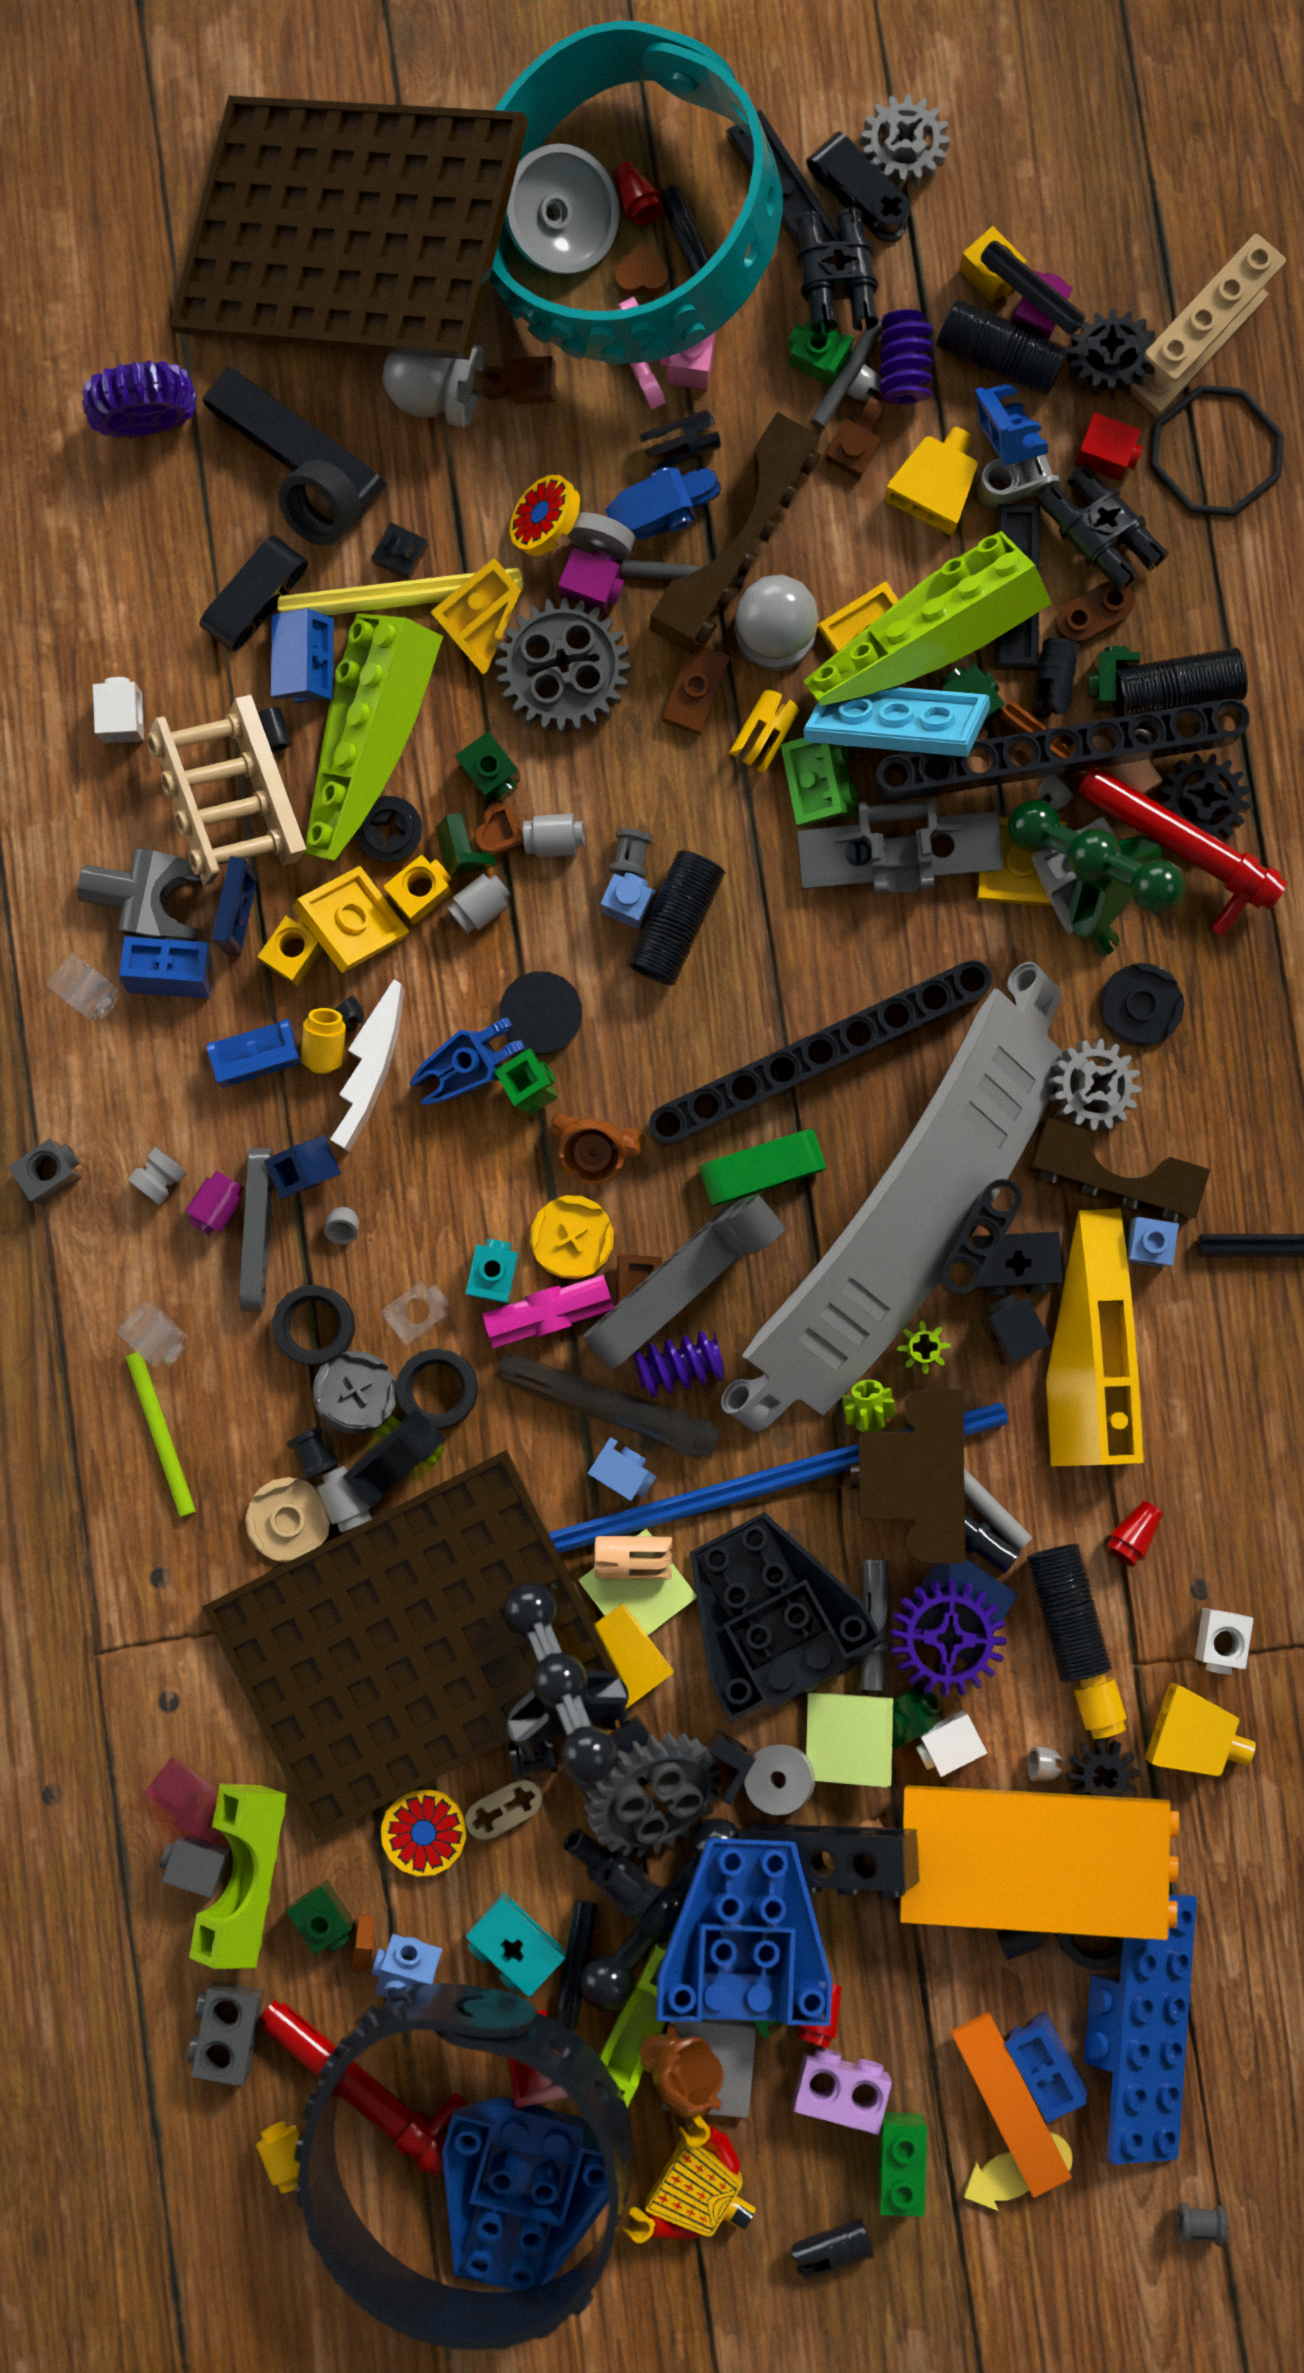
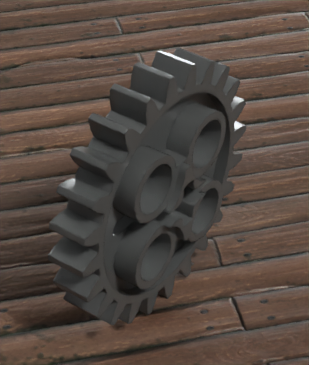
M567 598L562 599L560 609H554L551 601L547 599L545 602V612L542 613L531 605V619L526 620L524 617L517 615L516 623L519 630L505 629V635L511 644H498L499 652L507 657L495 660L496 669L506 672L497 677L498 685L510 686L503 692L505 702L517 699L513 706V713L518 715L527 710L526 723L529 726L538 718L541 719L542 732H546L551 723H557L559 734L563 735L566 724L572 723L575 731L580 733L581 721L585 719L592 727H596L595 714L597 712L609 718L611 714L607 703L611 702L620 705L621 696L615 689L625 690L628 688V681L619 676L630 673V664L619 661L629 656L628 647L617 646L623 640L622 631L609 633L613 627V619L610 617L600 623V608L596 607L589 614H586L584 601L582 600L579 601L575 610L569 609ZM574 635H584L590 642L585 648L574 649L568 645V640ZM535 644H543L549 648L548 654L541 659L532 658L527 652ZM592 656L599 657L597 662L586 661ZM565 660L567 666H569V671L561 673L558 661ZM532 670L539 672L533 677L527 675ZM584 674H592L599 679V683L592 689L581 688L577 681ZM545 683H551L556 685L559 691L554 697L545 699L536 693L537 689Z
M667 1732L661 1742H657L655 1737L650 1735L647 1746L642 1748L637 1741L633 1742V1752L628 1755L623 1751H618L620 1761L615 1764L610 1776L599 1783H595L598 1788L587 1791L591 1802L585 1805L589 1815L586 1819L601 1845L606 1843L611 1852L619 1848L623 1856H627L634 1848L638 1857H642L647 1847H651L654 1853L657 1854L662 1843L667 1842L671 1848L675 1847V1837L678 1835L688 1839L690 1837L688 1828L691 1825L698 1826L702 1823L699 1818L701 1814L713 1813L714 1810L709 1802L720 1799L716 1788L723 1785L718 1775L721 1773V1769L713 1755L709 1753L708 1747H703L697 1738L689 1741L686 1734L682 1733L675 1741L671 1733ZM639 1776H643L648 1781L658 1798L667 1805L670 1813L665 1814L650 1792L643 1788L638 1779Z

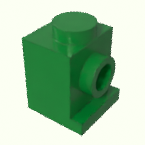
M810 317L805 327L797 324L788 339L786 347L791 349L789 365L831 387L851 354L854 337L849 334L844 336L835 330L825 333L824 324L822 323L821 334L814 333L811 330ZM813 341L823 348L816 349L811 345V342Z
M530 1048L495 1070L513 1106L529 1115H533L559 1098L553 1088V1084L556 1083L555 1076L544 1061L539 1063L533 1050Z

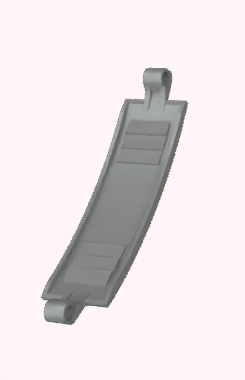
M1026 962L1019 965L1008 978L1007 987L1014 995L1016 1005L1000 990L993 989L978 1011L940 1087L889 1169L829 1251L787 1301L758 1331L743 1353L742 1357L765 1374L754 1380L738 1379L730 1383L722 1395L721 1405L726 1413L748 1429L755 1432L764 1430L795 1400L799 1399L824 1416L879 1358L939 1283L938 1274L940 1267L980 1193L991 1182L997 1179H1008L1050 1100L1049 1096L1053 1094L1056 1087L1047 1083L1048 1079L1057 1077L1059 1074L1051 1066L1056 1061H1065L1061 1053L1062 1050L1048 1037V1029L1060 1003L1062 992L1060 987L1034 962ZM1001 1189L991 1191L989 1196L991 1205ZM973 1227L970 1230L969 1239L977 1227Z

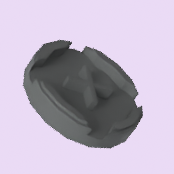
M347 1351L343 1352L340 1357L322 1364L313 1383L312 1400L318 1415L330 1427L343 1433L364 1434L377 1430L389 1420L398 1401L396 1393L397 1381L395 1376L393 1378L388 1370V1366L380 1358L367 1352Z

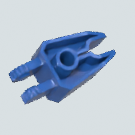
M666 467L653 472L648 479L621 491L605 511L608 518L616 520L630 529L635 536V540H644L666 531L676 532L690 526L692 521L698 517L695 508L718 498L717 496L720 494V490H722L721 484L718 482L715 472L711 471L710 468H700V471L695 470L682 476L678 468Z
M507 1017L501 1019L481 1032L476 1030H459L426 1059L413 1075L409 1083L411 1087H420L437 1076L441 1078L439 1079V1087L420 1101L421 1104H439L456 1100L500 1081L495 1070L525 1049L521 1040L507 1044L497 1053L493 1049L490 1041L505 1034L512 1027Z

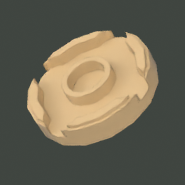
M293 1477L272 1480L258 1489L249 1504L245 1518L248 1537L255 1548L270 1559L285 1563L323 1545L328 1538L331 1527V1520L317 1487L308 1481Z

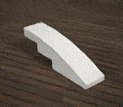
M396 980L392 981L348 1049L352 1056L361 1062L339 1094L352 1106L331 1137V1140L336 1145L350 1152L371 1115L391 1063L399 1034L405 993L401 983Z

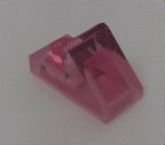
M174 1756L171 1757L144 1794L176 1818L173 1822L175 1826L214 1844L222 1834L212 1827L218 1790Z

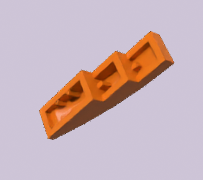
M989 2011L951 2030L950 2032L1033 2198L1072 2179Z

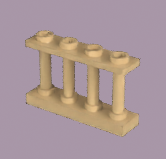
M1254 234L1147 349L1145 358L1155 366L1154 374H1145L1146 385L1143 387L1136 383L1131 384V395L1155 416L1159 417L1266 301L1269 293L1263 287L1284 266L1286 258L1259 234Z
M247 695L235 698L225 720L170 732L165 716L155 718L147 734L148 748L152 757H158L163 770L161 772L163 790L167 797L172 796L177 810L174 813L177 830L181 836L186 835L191 849L188 852L191 869L195 875H200L203 885L213 884L220 872L218 865L228 863L230 856L244 859L272 852L274 855H278L281 866L297 863L307 849L252 696ZM227 736L237 740L241 751L239 758L184 771L176 749ZM243 774L246 778L250 777L255 790L253 797L198 810L190 787ZM258 813L259 816H264L269 829L266 836L212 849L204 826Z

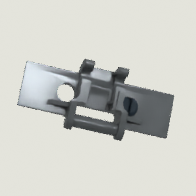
M926 796L925 801L867 806V802L858 803L860 825L797 831L802 889L865 884L873 885L874 895L933 890L934 879L940 878V876L1003 871L998 812L937 817L934 796ZM927 817V829L916 830V835L883 838V834L870 833L869 823ZM939 836L949 838L954 846L952 854L944 858L933 855L930 843L934 838Z

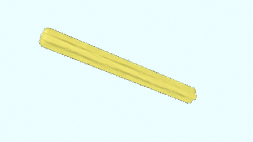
M519 568L505 569L521 588V591H523L521 570ZM475 573L284 595L278 598V612L280 614L309 608L327 616L442 602Z

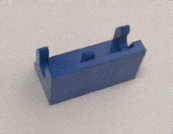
M1004 384L984 390L983 387L975 389L979 426L1004 466L1048 454L1047 442L1045 439L1042 440L1038 434V431L1041 430L1040 424L1029 420L1021 402L1009 403L1004 407L1000 403L1003 397L1012 396L1017 393L1014 385Z
M309 608L272 615L271 697L276 699L293 697V703L333 700L334 618Z
M124 936L119 977L127 993L210 999L211 985L208 973L209 969L213 970V960L208 942Z
M289 1018L279 1023L206 1044L216 1082L222 1088L302 1064L301 1054Z
M1046 2011L1035 2015L1032 2023L1026 2028L1021 2029L1019 2025L1014 2027L1010 2032L1009 2040L1005 2041V2046L1047 2123L1085 2105L1087 2086Z

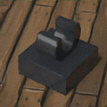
M390 522L372 556V561L374 564L410 581L428 547L427 539Z

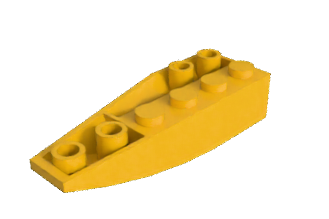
M1121 1208L1077 1211L1045 1380L1050 1466L1144 1463L1135 1327Z

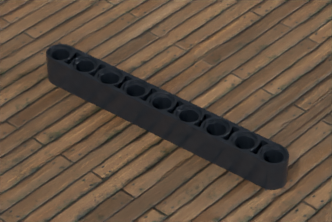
M1225 699L975 741L968 757L921 752L896 754L886 757L880 762L874 777V789L881 799L887 802H898L1084 771L1090 767L1095 769L1221 748L1233 744L1243 734L1249 725L1250 714L1242 702L1235 699ZM1226 715L1230 717L1235 723V730L1226 731L1222 729L1218 723V716ZM1185 722L1193 728L1194 737H1182L1176 730V723ZM1144 729L1148 731L1153 738V744L1143 745L1139 743L1134 736V730ZM1095 736L1107 738L1111 743L1112 750L1109 752L1097 750L1093 745L1092 738ZM1054 743L1066 745L1069 748L1070 757L1067 759L1055 757L1052 754L1050 745ZM1012 750L1023 751L1028 756L1029 764L1025 766L1015 765L1009 758V752ZM971 757L982 758L986 762L988 770L983 773L973 772L967 765V759ZM929 764L941 765L945 769L946 777L941 780H934L926 774L925 767ZM890 770L900 772L904 777L905 783L899 787H892L884 781L883 774Z
M970 960L963 962L666 1103L653 1111L650 1117V1136L660 1146H676L962 1010L983 998L991 986V972L980 961ZM964 973L977 975L981 982V989L975 992L965 990L960 983V976ZM930 990L938 992L943 997V1007L938 1010L927 1008L923 1003L922 994ZM892 1008L899 1009L906 1017V1024L900 1028L889 1026L885 1021L884 1012ZM850 1027H862L868 1033V1043L862 1046H854L847 1040L846 1031ZM822 1044L829 1049L831 1059L825 1064H816L809 1058L808 1049L813 1045ZM778 1062L787 1063L793 1070L792 1079L787 1082L774 1080L770 1073L771 1066ZM748 1080L754 1085L756 1094L749 1100H739L734 1096L732 1086L737 1081ZM699 1099H712L718 1107L716 1115L708 1119L699 1117L694 1111V1105ZM672 1116L676 1118L680 1124L678 1133L670 1137L659 1134L656 1130V1123L661 1117Z

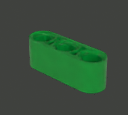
M814 1128L754 1146L698 1166L711 1207L741 1199L828 1169Z

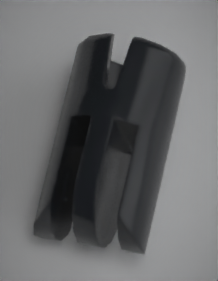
M706 409L639 435L643 443L679 429L681 437L645 450L647 459L683 445L686 448L687 453L671 457L651 466L652 473L662 468L675 467L721 448V439L718 431L696 436V433L715 424L710 411Z

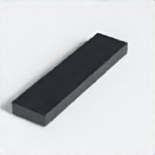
M762 110L758 111L757 115L776 160L783 189L781 224L797 249L801 247L796 218L808 211L810 223H813L812 211H817L822 215L825 243L841 242L840 233ZM736 124L726 130V137L752 176L754 143L742 128Z
M999 504L997 507V533L1002 531L1036 565L1039 572L1040 506ZM1039 612L996 638V670L1038 669Z

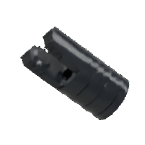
M1047 638L1043 640L1032 712L1036 718L1049 717L1052 713L1054 715L1067 713L1080 648L1076 642L1062 638Z
M862 2218L795 2242L792 2245L791 2252H789L792 2259L797 2262L798 2267L796 2269L803 2279L818 2277L875 2257Z

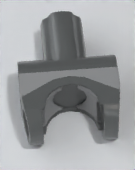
M134 849L130 872L85 864L81 870L78 882V900L122 909L117 932L139 938L196 942L198 929L179 924L177 920L169 917L166 910V902L170 893L176 887L183 884H193V882L202 883L200 875L193 873L189 860L168 853L147 849Z

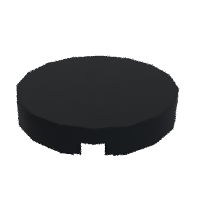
M1147 963L1132 964L1113 974L1102 989L1099 1003L1102 1023L1113 1037L1126 1045L1136 1047L1156 1045L1173 1034L1180 1024L1185 1006L1183 993L1181 994V990L1177 985L1178 982L1173 975L1160 966Z
M533 971L518 977L505 990L500 1002V1020L506 1017L509 1019L512 1027L509 1028L505 1035L511 1042L521 1040L525 1047L524 1051L530 1048L535 1055H550L565 1049L576 1037L582 1024V1003L576 989L564 977L552 972Z

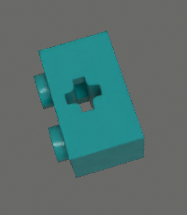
M504 1891L468 1929L466 1938L470 1941L468 1944L469 1950L484 1964H487L490 1960L502 1971L499 1975L500 1979L511 1991L518 1994L522 1990L528 1997L538 1989L566 1956V1950ZM505 1939L511 1943L517 1939L522 1942L520 1949L522 1955L516 1951L510 1955L505 1952L507 1945Z

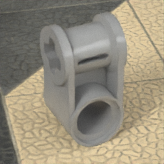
M1045 455L1004 466L999 458L989 462L984 468L977 483L976 495L979 502L986 508L997 509L999 504L1010 505L1027 498L1038 497L1047 488L1050 489L1053 484L1059 485L1060 479L1058 475H1053ZM993 478L1000 479L1006 485V489H994L988 480Z

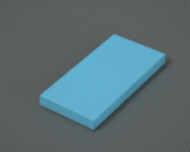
M891 687L862 697L823 706L817 703L803 729L805 742L968 757L990 709V698L986 694Z

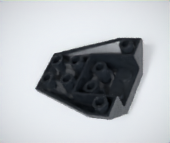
M765 1512L690 1552L710 1684L731 1724L780 1709L848 1672L884 1641L863 1601Z

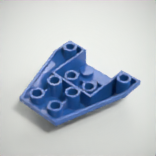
M707 1838L658 1972L656 2020L701 2022V2018L779 2021L787 2025L830 2026L832 1978L795 1842Z
M502 2096L453 2110L442 2153L454 2275L513 2291L532 2288L550 2281L609 2202V2185L603 2153L594 2131L585 2118L536 2105L515 2108L513 2099Z

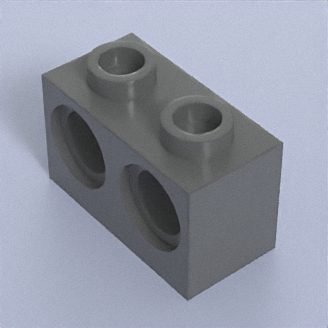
M213 1981L208 1987L207 1993L200 1992L195 2011V2019L202 2020L199 2036H192L187 2056V2062L194 2063L191 2077L239 2086L245 2084L250 2076L259 2025L258 2019L261 2014L265 1989ZM221 2001L234 2003L238 2009V2018L234 2020L223 2018L218 2011V2003ZM213 2045L225 2046L230 2052V2062H216L211 2057L210 2047Z

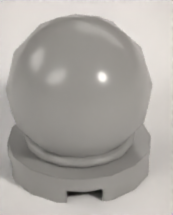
M473 344L470 360L389 353L385 358L382 381L388 395L399 410L414 417L434 418L445 412L448 425L465 428V425L471 424L480 396V392L473 391L475 372H484L483 346Z
M783 574L764 576L750 585L738 601L734 626L737 648L748 662L751 663L752 661L756 665L769 668V671L773 672L792 669L804 661L814 645L819 620L816 600L802 582Z

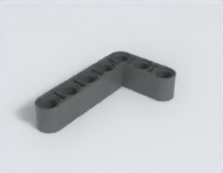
M759 1194L732 1202L716 1214L595 1323L582 1338L610 1371L615 1369L738 1257L763 1250L784 1232L786 1226Z

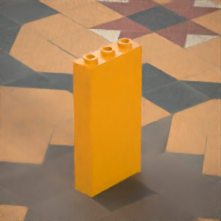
M907 1785L904 1788L903 1828L917 1829L920 1882L907 1890L904 1896H901L900 1922L1168 1940V1928H1177V1901H1169V1883L1178 1882V1856H1170V1838H1178L1179 1811H1170V1801L1161 1799Z

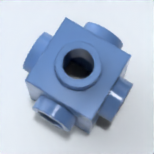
M392 1934L387 1951L379 1948L373 1966L372 1975L379 1976L375 1994L390 2000L389 1995L404 1986L413 1985L416 1988L422 1985L433 1984L442 1948L425 1944L413 1937H402Z

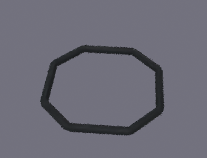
M1201 385L1196 387L1155 421L1152 429L1150 465L1156 475L1188 511L1192 513L1233 516L1238 514L1279 480L1282 471L1284 436L1278 426L1247 391L1241 388ZM1202 393L1240 397L1276 437L1273 474L1232 508L1193 504L1158 464L1161 427Z

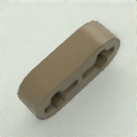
M523 1777L522 1780L516 1781L515 1779L476 1800L466 1814L465 1823L467 1830L478 1839L488 1840L529 1819L538 1812L542 1804L543 1794L540 1786L536 1781ZM521 1787L524 1792L532 1790L535 1796L530 1800V1808L525 1809L522 1804H519L508 1810L506 1803L516 1797V1788ZM500 1807L502 1814L493 1819L492 1829L487 1830L484 1825L478 1827L475 1825L474 1821L479 1816L477 1811L479 1808H483L486 1813H489Z

